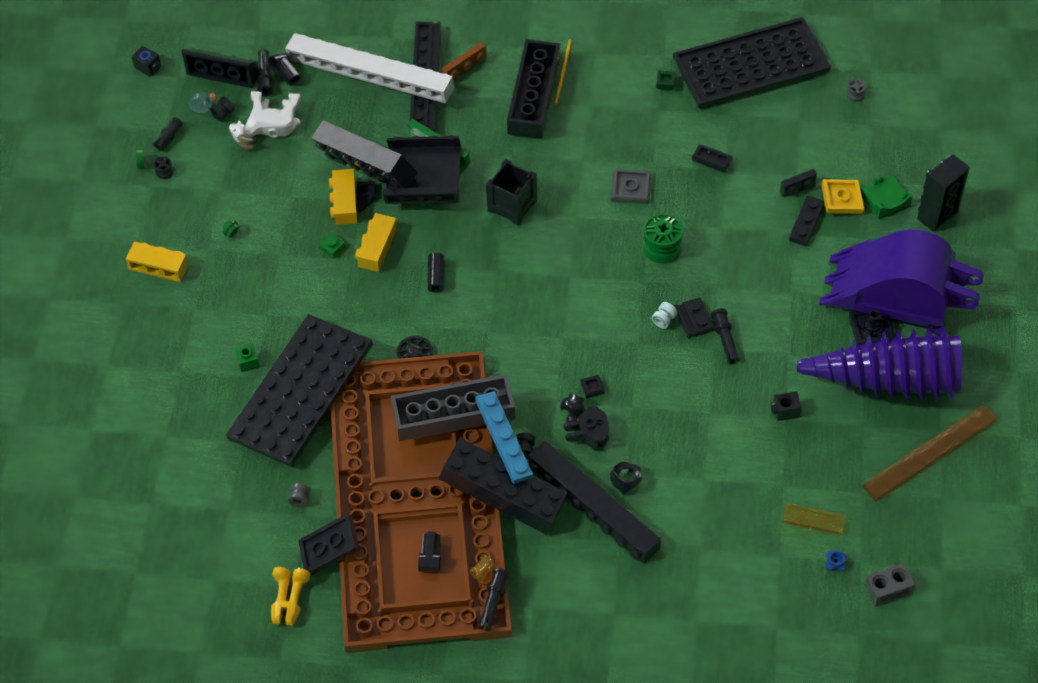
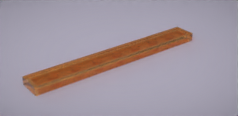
M983 404L864 483L863 488L875 501L879 500L996 422L997 417Z

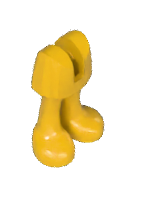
M285 567L273 568L272 576L278 582L279 590L276 602L271 605L272 624L281 625L283 612L287 611L286 626H294L301 610L298 606L300 591L303 585L310 580L311 574L309 571L295 569L292 576L290 570ZM292 576V591L289 601H286L288 586Z

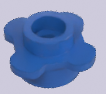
M829 551L826 554L828 558L826 568L828 570L838 569L839 571H844L846 569L845 560L847 556L845 553Z

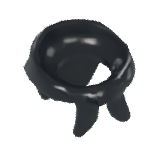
M619 462L610 472L612 485L620 490L622 495H625L642 481L641 468L631 462ZM628 469L630 473L635 472L636 476L633 480L627 481L623 480L619 474L622 470Z

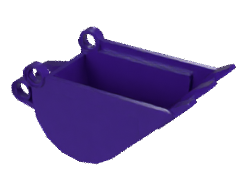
M907 229L888 234L873 241H870V239L831 255L829 262L838 263L837 271L825 276L824 283L833 284L832 291L820 297L819 301L820 306L832 305L863 313H869L870 310L877 309L880 311L881 317L927 326L931 333L940 334L941 329L945 327L944 317L947 307L967 309L978 307L979 293L963 286H978L982 284L984 273L979 269L956 261L954 250L940 236L925 230ZM971 276H975V277H978L979 279H972V278H970V277H971ZM966 298H972L975 301H969Z

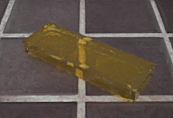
M786 502L782 523L842 536L846 515Z

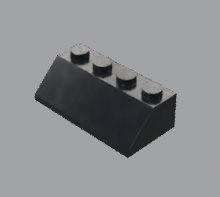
M182 49L186 75L253 89L259 75L257 61L204 51L202 49Z

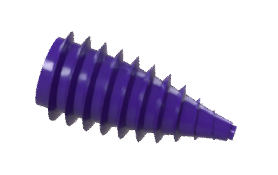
M944 327L941 329L939 336H933L929 328L924 337H918L915 329L912 330L909 338H903L900 330H898L895 339L888 340L885 332H883L878 342H873L871 336L868 335L865 344L858 345L856 340L853 339L852 345L849 348L843 349L839 345L837 351L830 353L825 351L822 355L811 356L810 358H803L801 361H797V373L818 377V379L831 380L832 384L835 381L843 383L847 391L851 385L860 388L862 396L866 388L874 390L877 398L883 390L889 392L892 400L896 392L904 394L906 401H908L911 393L919 395L921 402L926 394H933L936 403L941 394H947L952 402L955 394H961V340L959 335L948 336Z

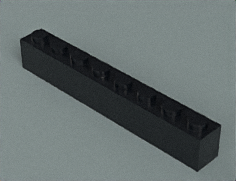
M546 441L542 442L528 455V465L532 472L538 473L544 481L567 492L566 498L571 501L573 507L584 512L589 521L598 524L603 533L612 536L615 542L620 547L626 548L635 560H640L644 564L660 550L661 538Z

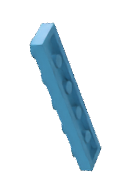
M495 391L476 396L475 401L513 484L531 479L533 473Z

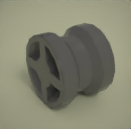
M860 79L851 80L848 83L847 98L853 102L861 101L865 94V83Z
M301 483L292 484L290 486L291 495L288 497V503L296 507L306 506L308 504L307 496L310 494V488Z

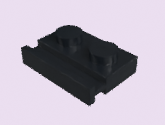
M700 297L682 302L681 305H674L688 339L694 335L699 336L714 331V325Z

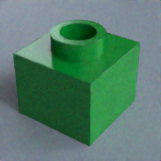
M254 344L235 349L241 372L260 367Z

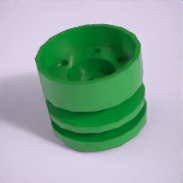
M657 214L649 218L645 223L643 251L649 260L655 263L666 264L673 262L681 254L683 226L676 217L669 214Z

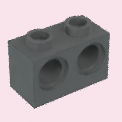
M903 564L900 566L893 565L885 571H875L869 574L866 578L865 588L876 607L912 595L915 583L906 565ZM894 579H900L902 582H897ZM876 585H881L883 588H877Z

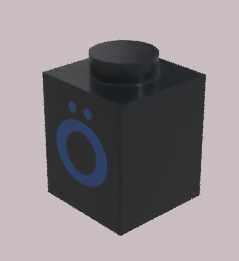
M143 45L131 56L134 68L150 77L161 67L159 54Z

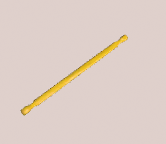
M571 39L568 41L554 105L558 104L570 45L572 43Z

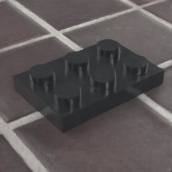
M346 514L298 540L303 567L310 572V576L360 550L353 517L350 514Z

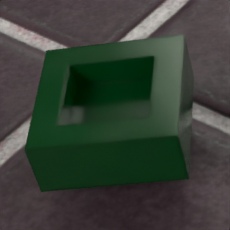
M658 70L656 88L674 90L676 72Z

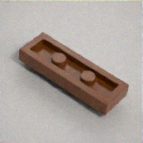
M481 41L441 68L442 74H448L455 80L463 72L470 70L472 66L487 57L486 45Z

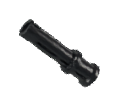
M261 49L258 51L259 75L257 76V83L259 86L257 92H262V96L267 97L273 93L271 86L273 78L268 64L269 51L264 49V55H262Z
M719 308L711 313V318L715 322L716 333L720 335L727 362L733 365L736 364V361L739 362L740 359L731 335L732 325L728 322L727 310Z
M493 568L491 571L493 576L491 583L487 585L488 596L478 625L481 630H483L485 622H487L485 631H491L500 596L505 593L504 585L510 573L502 568Z

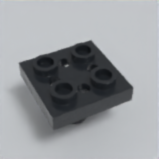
M872 309L869 313L849 312L852 331L858 345L865 344L868 335L871 336L873 342L880 341L883 332H885L888 340L895 339L890 318L881 317L879 310Z

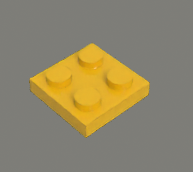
M822 180L821 186L827 213L863 214L864 206L858 180Z

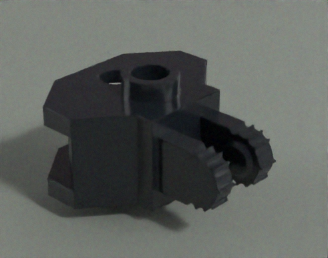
M597 406L588 407L584 415L578 418V421H571L563 426L567 432L577 431L568 433L565 436L567 442L581 441L582 444L586 443L593 450L597 451L603 450L609 441V426L606 413Z

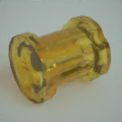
M482 554L480 561L475 567H471L469 572L476 580L484 582L485 576L491 569L496 567V564L489 556Z

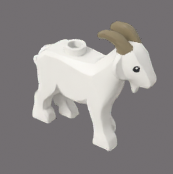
M251 91L253 109L246 125L241 124V121H239L237 124L229 126L235 141L242 148L252 150L255 148V145L248 143L254 142V139H252L254 135L263 134L277 137L291 134L297 125L301 124L300 120L294 117L301 100L300 94L289 93V100H282L283 109L279 110L268 108L269 99L261 101L262 92Z

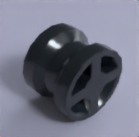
M161 156L155 159L153 165L156 176L160 179L170 178L174 172L170 158Z

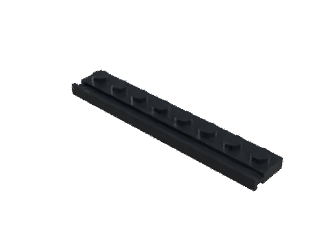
M433 21L415 22L413 65L439 72L441 21H438V23H433ZM411 94L410 120L414 119L436 133L437 101Z

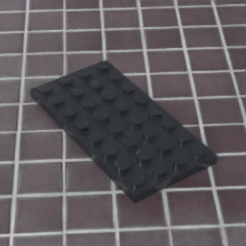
M804 17L673 53V59L698 109L830 72L831 69Z
M308 314L227 432V439L292 467L372 347V340Z

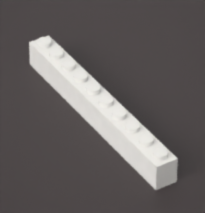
M294 33L285 48L286 53L290 55L291 60L294 62L442 103L447 102L454 89L453 78L448 74L409 65L398 60L387 59L383 56H376L368 52L354 50L353 48L343 47L320 39L310 38L306 35Z

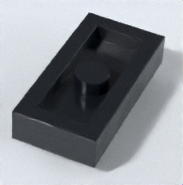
M811 169L781 181L780 193L783 198L794 195L801 190L810 189L816 185V171Z

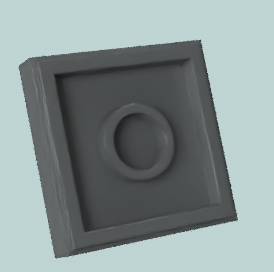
M614 169L611 201L648 204L651 171Z

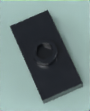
M699 144L692 156V161L725 173L733 156Z

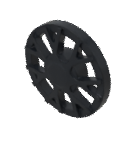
M421 336L407 337L397 347L398 359L433 355L430 342ZM417 340V343L411 344V341ZM422 342L426 344L423 347L420 346ZM404 344H407L409 347L406 349V348H403L402 346H403ZM428 350L429 354H423L422 351ZM407 352L406 356H400L401 353Z

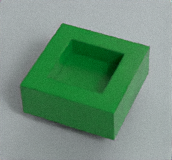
M332 233L319 244V249L332 258L345 247V242Z

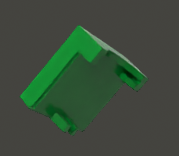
M880 175L879 180L875 177L871 184L861 187L860 190L878 219L910 207L913 197L909 191L905 192L893 175L884 179Z

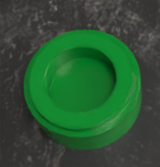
M142 149L136 150L137 168L144 166V153Z

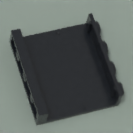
M396 136L386 139L389 149L401 154L418 173L408 188H393L386 182V188H383L385 204L459 202L461 142L459 136Z

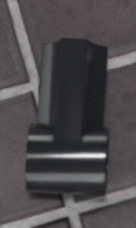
M288 53L269 57L268 64L270 69L278 71L289 86L295 85L300 80L301 76L292 66V60Z
M435 532L423 534L422 550L419 553L418 559L419 572L439 573L440 534Z

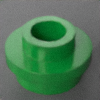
M236 220L227 221L223 226V234L229 237L235 235L240 228L237 225L238 222Z

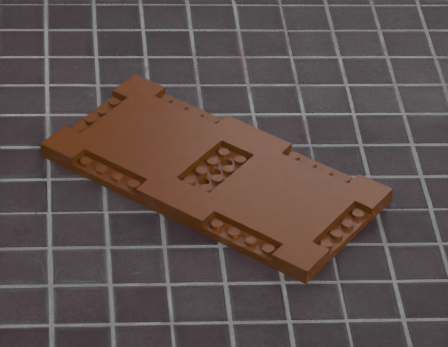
M482 351L361 362L331 407L337 519L346 514H350L353 517L360 549L356 553L340 560L344 646L346 653L386 650L387 646L410 643L470 638V641L512 637L506 582L504 585L505 593L500 596L491 631H485L487 622H485L483 630L478 627L488 596L487 585L491 583L493 576L491 571L493 568L505 570L499 510L439 480L443 466L459 438L493 454L491 434L487 425L399 441L391 403V396L484 379ZM435 489L442 491V493L438 496H434L431 494V492ZM415 491H419L422 493V495L418 498H414L411 496V494ZM395 493H399L402 495V497L398 500H394L391 498V496ZM427 532H435L440 534L441 537L439 573L418 571L419 553L422 550L423 534Z

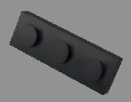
M807 195L790 234V242L807 247L823 209L824 200Z

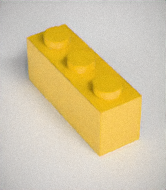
M354 169L332 170V178H329V187L333 189V192H330V203H333V207H330L331 218L335 219V225L357 224Z
M375 213L373 219H370L368 222V231L362 236V245L360 248H357L355 259H357L358 267L379 272L397 231V221L394 217Z
M134 242L126 257L129 270L181 282L189 265L186 254L180 251L167 250L164 247L151 246L147 243Z

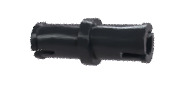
M173 117L168 126L161 130V135L153 143V146L163 151L167 143L174 139V134L180 126L183 125L182 121Z

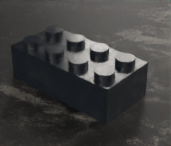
M954 154L944 158L937 167L931 168L926 173V181L923 186L924 190L921 196V204L918 208L917 219L932 232L955 216L960 209L970 167Z

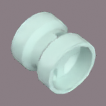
M663 302L658 308L659 311L652 315V321L656 326L666 329L670 325V320L674 319L678 312L672 304Z

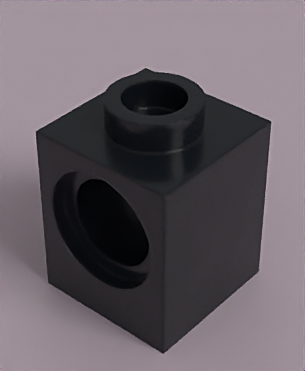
M797 391L774 395L773 403H771V412L776 415L777 421L800 418L802 406Z

